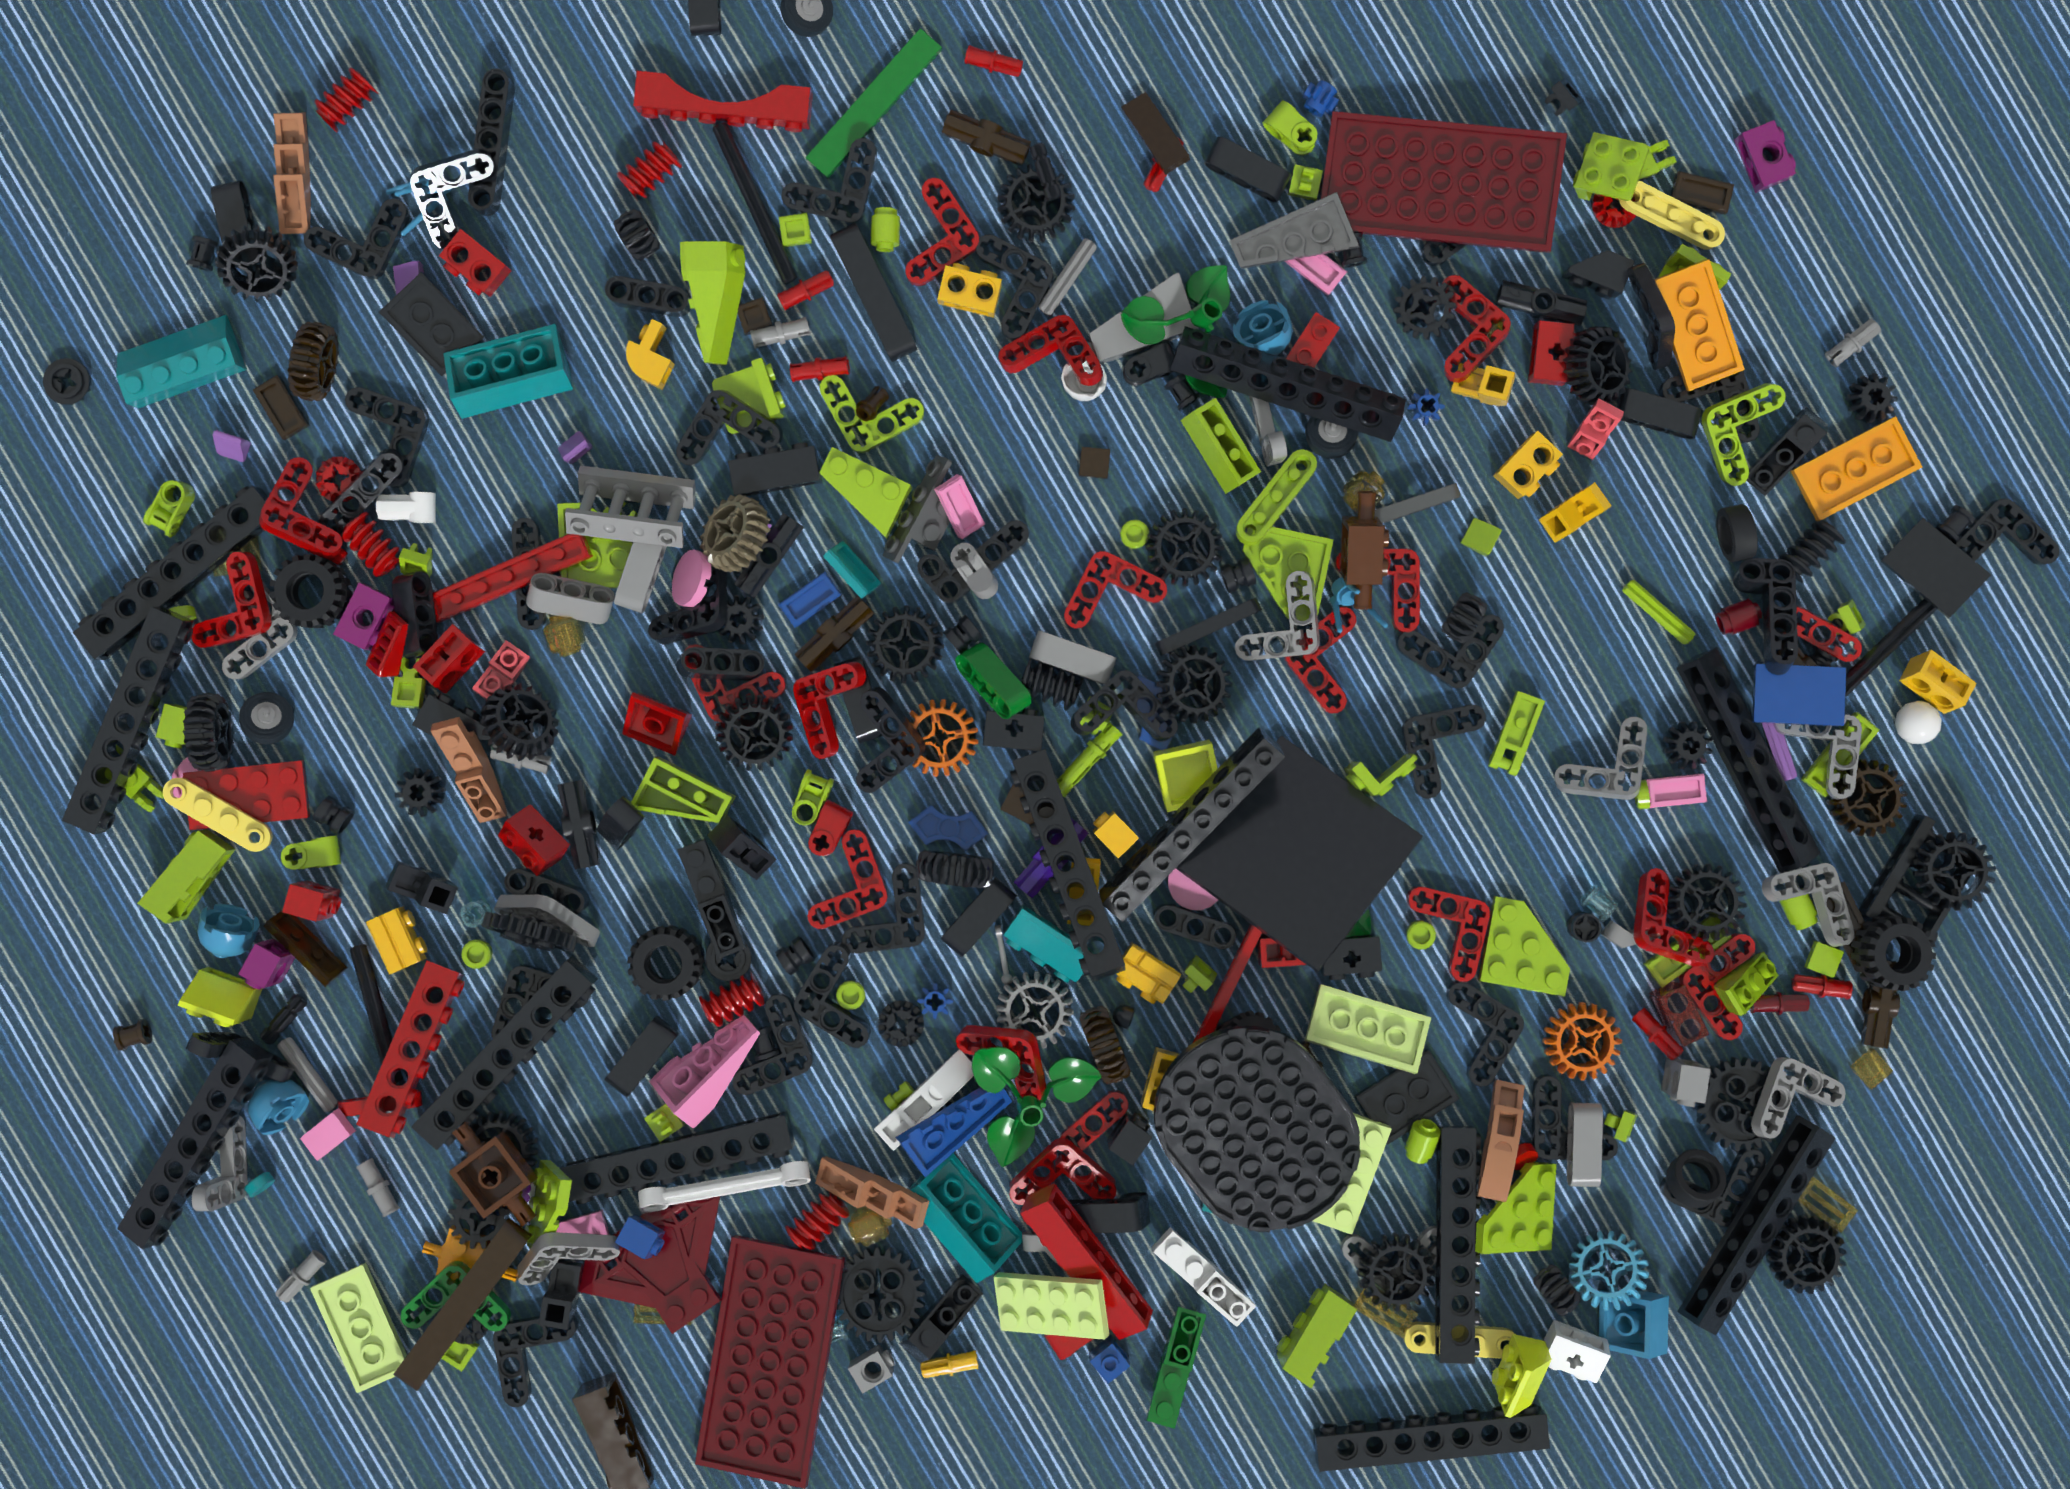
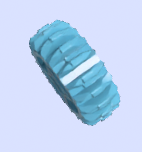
M1599 1231L1597 1232L1599 1240L1595 1242L1588 1235L1586 1237L1589 1243L1587 1247L1581 1242L1577 1244L1582 1253L1572 1252L1571 1254L1572 1258L1579 1261L1578 1263H1569L1571 1270L1578 1271L1569 1276L1571 1281H1580L1574 1288L1577 1292L1585 1290L1581 1296L1583 1301H1587L1593 1296L1591 1305L1594 1308L1599 1305L1600 1301H1603L1602 1306L1605 1311L1609 1310L1610 1302H1613L1616 1310L1621 1309L1619 1303L1621 1300H1624L1628 1307L1631 1306L1632 1303L1628 1296L1632 1294L1634 1298L1639 1299L1641 1295L1635 1290L1636 1287L1644 1290L1647 1287L1639 1279L1649 1278L1647 1271L1640 1270L1648 1266L1647 1260H1638L1644 1255L1643 1250L1637 1249L1633 1251L1636 1247L1634 1240L1629 1241L1625 1245V1234H1621L1616 1241L1614 1231H1609L1608 1239H1604L1603 1233ZM1608 1249H1616L1623 1252L1631 1261L1624 1263L1623 1260H1613ZM1600 1251L1599 1263L1590 1267V1270L1585 1271L1590 1257ZM1605 1258H1607L1612 1268L1616 1267L1612 1271V1284L1604 1272L1607 1265ZM1628 1271H1633L1629 1283L1618 1291L1619 1278L1628 1274ZM1587 1280L1605 1281L1609 1293L1595 1290L1587 1283Z

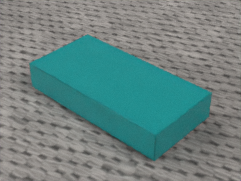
M844 541L823 555L827 562L861 599L881 584L878 578Z

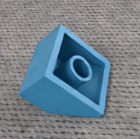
M1600 1290V1292L1609 1293V1290ZM1638 1291L1641 1295L1639 1299L1634 1298L1632 1294L1628 1296L1632 1303L1631 1306L1628 1307L1624 1300L1619 1301L1621 1309L1616 1310L1613 1302H1610L1608 1311L1603 1309V1301H1600L1599 1337L1608 1340L1610 1351L1646 1359H1652L1668 1353L1669 1296L1648 1291Z

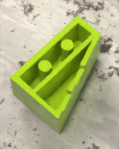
M831 447L819 473L888 540L912 490V486Z
M654 757L631 803L640 811L720 823L727 815L736 796L661 757Z

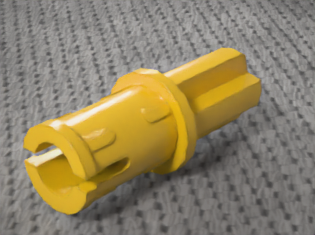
M976 1350L955 1355L947 1353L946 1357L930 1359L920 1364L921 1374L924 1378L945 1374L954 1376L956 1372L979 1369Z

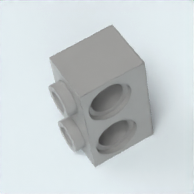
M1666 1057L1661 1091L1670 1095L1669 1099L1677 1101V1104L1695 1107L1696 1102L1705 1104L1711 1069L1696 1061L1679 1058L1670 1060Z

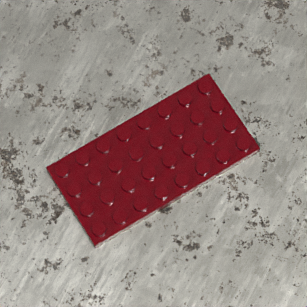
M1333 111L1321 199L1337 192L1353 233L1551 253L1567 133Z
M738 1235L732 1236L695 1459L696 1465L804 1489L808 1486L845 1257L806 1249L801 1250L796 1247Z

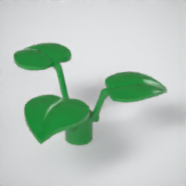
M1215 265L1205 267L1190 276L1186 283V294L1192 302L1198 305L1189 312L1169 320H1163L1164 310L1161 304L1152 297L1141 296L1132 300L1121 311L1124 327L1134 339L1150 345L1157 344L1165 338L1164 326H1169L1190 318L1194 326L1204 328V332L1209 334L1214 329L1212 323L1217 321L1222 316V312L1229 306L1230 289L1227 279V266ZM1185 375L1189 385L1197 392L1220 399L1226 397L1227 388Z
M996 1046L981 1048L974 1053L972 1071L978 1085L987 1092L998 1093L1007 1084L1018 1102L1017 1110L1019 1114L1016 1115L1015 1119L1008 1115L1000 1116L989 1125L987 1130L989 1147L1001 1167L1017 1160L1033 1143L1035 1138L1034 1126H1037L1043 1120L1042 1108L1046 1107V1100L1051 1088L1053 1087V1093L1060 1101L1073 1103L1081 1100L1090 1092L1095 1083L1102 1078L1099 1070L1094 1065L1077 1057H1064L1055 1061L1048 1071L1052 1081L1046 1085L1041 1100H1038L1030 1095L1022 1097L1011 1081L1018 1076L1021 1068L1020 1060L1014 1051L1006 1047Z

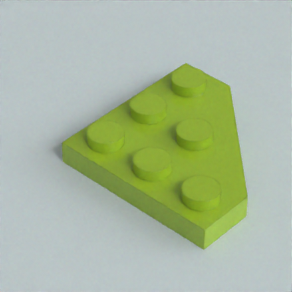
M581 503L557 504L559 538L567 535L566 508L579 509ZM585 536L593 557L561 570V577L598 584L610 589L618 588L633 543L630 541Z
M1271 527L1259 543L1255 545L1243 544L1242 552L1248 557L1255 572L1286 619H1289L1286 580L1295 571H1305L1313 577L1318 615L1334 539ZM1252 528L1246 529L1248 535L1255 534ZM1298 576V581L1293 582V587L1299 588L1300 597L1294 596V602L1298 600L1309 601V595L1303 596L1302 588L1307 586V581L1302 580L1301 576ZM1305 604L1299 605L1295 611V615L1300 621H1306L1311 614L1310 608Z
M1494 896L1478 980L1565 997L1570 967L1524 901Z
M540 1160L539 1168L534 1170L538 1178L533 1181L536 1191L535 1197L530 1198L529 1206L537 1216L530 1220V1225H527L525 1230L532 1234L527 1242L529 1248L532 1247L539 1236L545 1233L556 1232L559 1227V1220H556L557 1217L564 1216L568 1209L572 1180L551 1160Z
M1526 1163L1519 1171L1521 1173L1520 1177L1510 1186L1507 1201L1495 1200L1496 1205L1488 1215L1483 1214L1476 1225L1475 1252L1494 1254L1552 1250L1556 1182L1555 1163Z

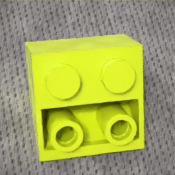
M207 967L198 971L179 1000L178 1006L185 1008L186 1013L191 1016L202 1018L205 1015L213 1018V1023L229 1028L231 1025L233 1026L252 1019L262 988H253L246 984L242 978Z
M1513 1334L1509 1344L1504 1346L1501 1362L1492 1374V1383L1495 1385L1498 1401L1501 1403L1505 1417L1511 1418L1532 1404L1552 1360L1545 1341Z

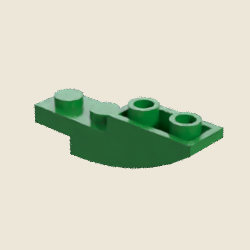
M1178 1306L1156 1374L1146 1421L1175 1429L1206 1314Z

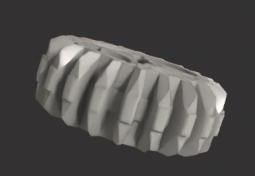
M1039 971L1034 972V980H1029L1028 972H1024V982L1021 983L1015 976L1012 978L1016 986L1015 988H1012L1009 984L1004 985V989L1009 995L999 994L998 999L1006 1003L1005 1005L1000 1004L996 1006V1011L1005 1012L1004 1015L997 1017V1022L1007 1021L1008 1024L1002 1028L1021 1029L1019 1025L1027 1022L1037 1023L1043 1032L1033 1033L1037 1041H1041V1047L1044 1049L1047 1047L1046 1038L1049 1037L1051 1042L1056 1044L1057 1038L1054 1033L1057 1032L1063 1037L1066 1035L1065 1030L1060 1026H1071L1072 1022L1064 1018V1016L1074 1014L1073 1009L1065 1008L1066 1005L1072 1004L1073 1000L1072 998H1062V996L1068 993V989L1064 987L1059 991L1057 990L1061 983L1059 979H1056L1052 985L1049 983L1051 974L1046 973L1044 981L1039 980ZM1027 988H1043L1049 991L1051 995L1036 999L1028 992ZM1019 993L1025 1008L1017 1017L1012 1018L1011 1004ZM1029 1001L1031 1004L1036 1003V1006L1037 1004L1043 1005L1040 1009L1042 1021L1038 1016L1034 1017V1014L1033 1016L1027 1015L1030 1011ZM1057 1001L1059 1014L1055 1023L1050 1026L1045 1017V1012Z

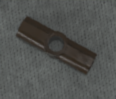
M950 110L942 130V135L969 145L973 151L987 157L997 156L1019 166H1023L1031 146V141L1004 131L1003 127L986 119H980L979 121L954 110Z
M857 595L836 616L832 615L816 630L817 634L799 649L795 656L810 672H813L833 652L837 653L854 637L853 634L875 613Z
M1887 960L1890 968L1897 964L1895 961ZM1872 985L1865 990L1862 999V1010L1865 1013L1861 1044L1888 1048L1892 1020L1897 1016L1900 1008V996L1896 990Z

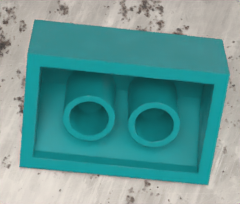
M1022 904L1003 934L1007 937L1006 943L1019 952L1022 948L1030 952L1031 956L1029 958L1038 965L1044 967L1048 964L1056 969L1053 974L1064 982L1068 983L1070 979L1077 982L1083 975L1078 960L1083 958L1080 947L1074 949L1068 933ZM1087 947L1091 953L1095 954V951Z

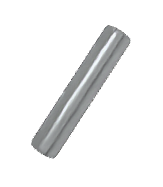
M1083 239L1039 304L1040 311L1048 316L1053 314L1095 252L1097 247L1095 243L1089 239Z
M291 1037L281 1041L277 1045L278 1049L286 1060L295 1067L294 1071L323 1111L327 1113L338 1106L337 1099Z

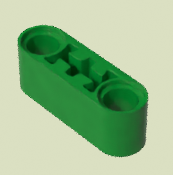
M978 643L956 657L955 662L959 672L1001 718L1009 719L1031 705L1032 699L1027 688L986 644Z

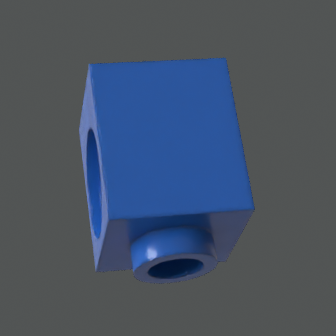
M638 1215L628 1217L615 1243L645 1260L653 1255L657 1256L665 1243L662 1237L666 1231Z
M1112 1335L1089 1352L1090 1363L1107 1384L1130 1367L1129 1356Z

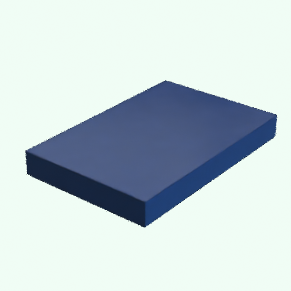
M1755 664L1752 722L1844 726L1846 667L1792 665L1787 673L1775 675L1767 670L1765 664Z

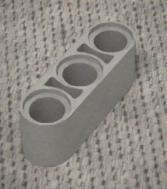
M633 542L616 591L615 605L639 613L645 611L667 546Z
M538 573L531 578L526 604L530 609L537 612L594 624H603L609 619L615 595L610 588L602 585Z
M1039 630L1028 657L1101 684H1106L1109 681L1117 659L1114 656Z
M1571 1102L1569 1104L1567 1136V1183L1569 1186L1599 1187L1601 1184L1603 1109L1601 1103Z

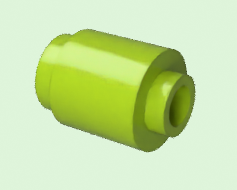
M875 208L874 215L871 216V245L875 246L879 252H892L894 247L900 245V217L897 216V209Z
M1809 894L1779 901L1790 925H1794L1797 931L1811 927L1818 922L1816 917L1817 910Z
M1421 1119L1413 1123L1405 1145L1406 1156L1409 1160L1418 1164H1425L1433 1157L1441 1134L1440 1129L1433 1121Z

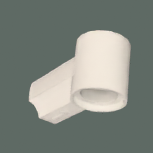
M409 492V495H378L376 501L378 519L435 523L436 493Z

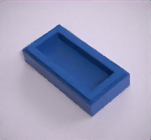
M824 571L778 605L794 628H797L841 597L842 594Z

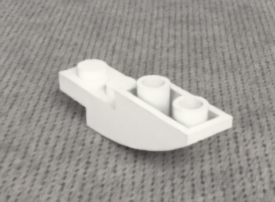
M959 1049L880 1122L874 1130L894 1151L900 1145L895 1138L896 1136L934 1115L974 1076L972 1062Z
M1171 1227L1151 1247L1152 1251L1194 1287L1200 1296L1236 1327L1256 1307L1255 1303L1218 1267Z

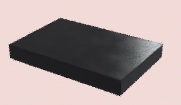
M422 272L379 311L441 376L446 373L443 353L476 345L484 338Z
M1924 518L1881 561L1948 619L1991 576L1988 571Z
M1428 1049L1422 1053L1418 1073L1413 1074L1395 1069L1355 1095L1370 1119L1391 1126L1392 1130L1386 1143L1387 1145L1409 1132L1415 1121L1429 1119L1460 1099Z

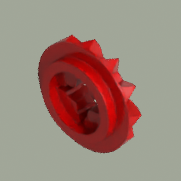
M1599 194L1594 195L1592 202L1593 213L1601 224L1610 228H1620L1629 224L1636 217V215L1625 210L1622 206H1620L1621 212L1617 208L1606 210L1609 204L1613 202V199ZM1633 195V197H1632V199H1631V201H1633V202H1635V197H1634V195Z
M332 456V458L323 461L319 470L316 471L315 485L318 487L320 495L333 502L361 473V470L349 458ZM336 470L340 475L349 476L341 481L340 488H338L336 483L328 482L331 478L335 477ZM348 496L343 499V502H347L354 497Z

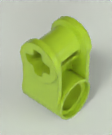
M1282 100L1262 122L1264 128L1273 137L1284 143L1295 154L1304 156L1313 151L1318 135L1317 129L1288 102ZM1305 135L1309 137L1308 141L1304 140L1302 143L1298 141L1299 137L1303 138Z
M170 480L164 482L160 486L154 501L147 509L143 523L148 526H156L165 531V535L170 538L175 536L195 499L193 487L181 481ZM179 487L181 497L178 501H175L173 491Z
M810 769L806 770L792 808V818L796 823L808 826L817 821L835 779H825L812 774ZM810 783L822 786V789L810 785ZM805 804L810 805L813 809V816L808 821H803L798 816L799 808Z
M337 835L287 845L281 852L282 864L292 870L342 864ZM302 853V858L293 860V855Z

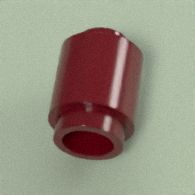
M1750 599L1721 608V612L1715 614L1716 623L1723 635L1728 633L1734 635L1759 625V619L1762 618L1759 605L1756 602L1752 603Z

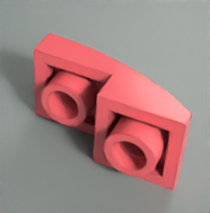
M1598 398L1579 425L1567 447L1593 460L1605 445L1610 433L1621 421L1624 411Z
M506 640L490 660L489 667L473 686V691L487 700L497 689H503L509 684L512 686L524 669L530 656Z

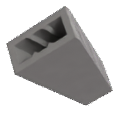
M1179 273L1172 275L1144 295L1156 299L1161 304L1164 310L1163 320L1172 319L1191 310ZM1119 312L1089 333L1090 342L1087 343L1100 364H1104L1161 343L1181 337L1184 326L1197 329V327L1188 318L1169 326H1164L1165 338L1161 342L1152 345L1144 344L1134 339L1123 325L1121 312Z

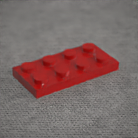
M304 760L223 768L213 772L194 771L183 773V778L192 781L263 823L310 817ZM188 816L189 830L209 828Z

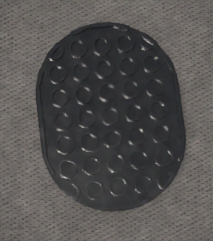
M1236 1026L1212 1032L1184 1049L1168 1067L1159 1084L1154 1103V1123L1161 1147L1170 1162L1201 1201L1223 1221L1256 1232H1270L1271 1230L1283 1228L1293 1229L1309 1223L1324 1214L1348 1189L1347 1185L1354 1171L1357 1170L1361 1152L1360 1131L1357 1120L1345 1098L1305 1047L1290 1036L1259 1026Z

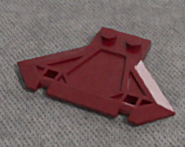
M721 1196L669 1205L664 1210L645 1212L639 1216L666 1231L662 1237L665 1243L658 1255H653L651 1258L644 1260L619 1245L620 1254L614 1258L618 1265L612 1269L607 1264L611 1260H585L579 1292L656 1308L672 1334L722 1301L706 1276ZM686 1210L689 1216L681 1221L678 1214ZM621 1230L613 1234V1236L618 1237Z

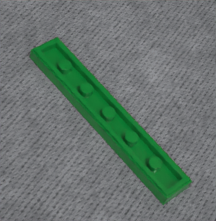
M920 28L805 157L806 160L828 179L849 156L852 143L859 138L866 137L942 51V47Z

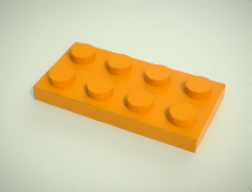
M1705 259L1654 279L1675 323L1673 351L1686 390H1694L1745 370L1710 259Z
M1895 416L1794 468L1790 472L1815 520L1821 521L1922 468V465Z

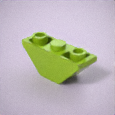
M1763 951L1736 967L1721 978L1713 987L1726 1009L1731 1013L1741 1016L1746 1014L1779 975L1776 972L1774 963L1768 959Z

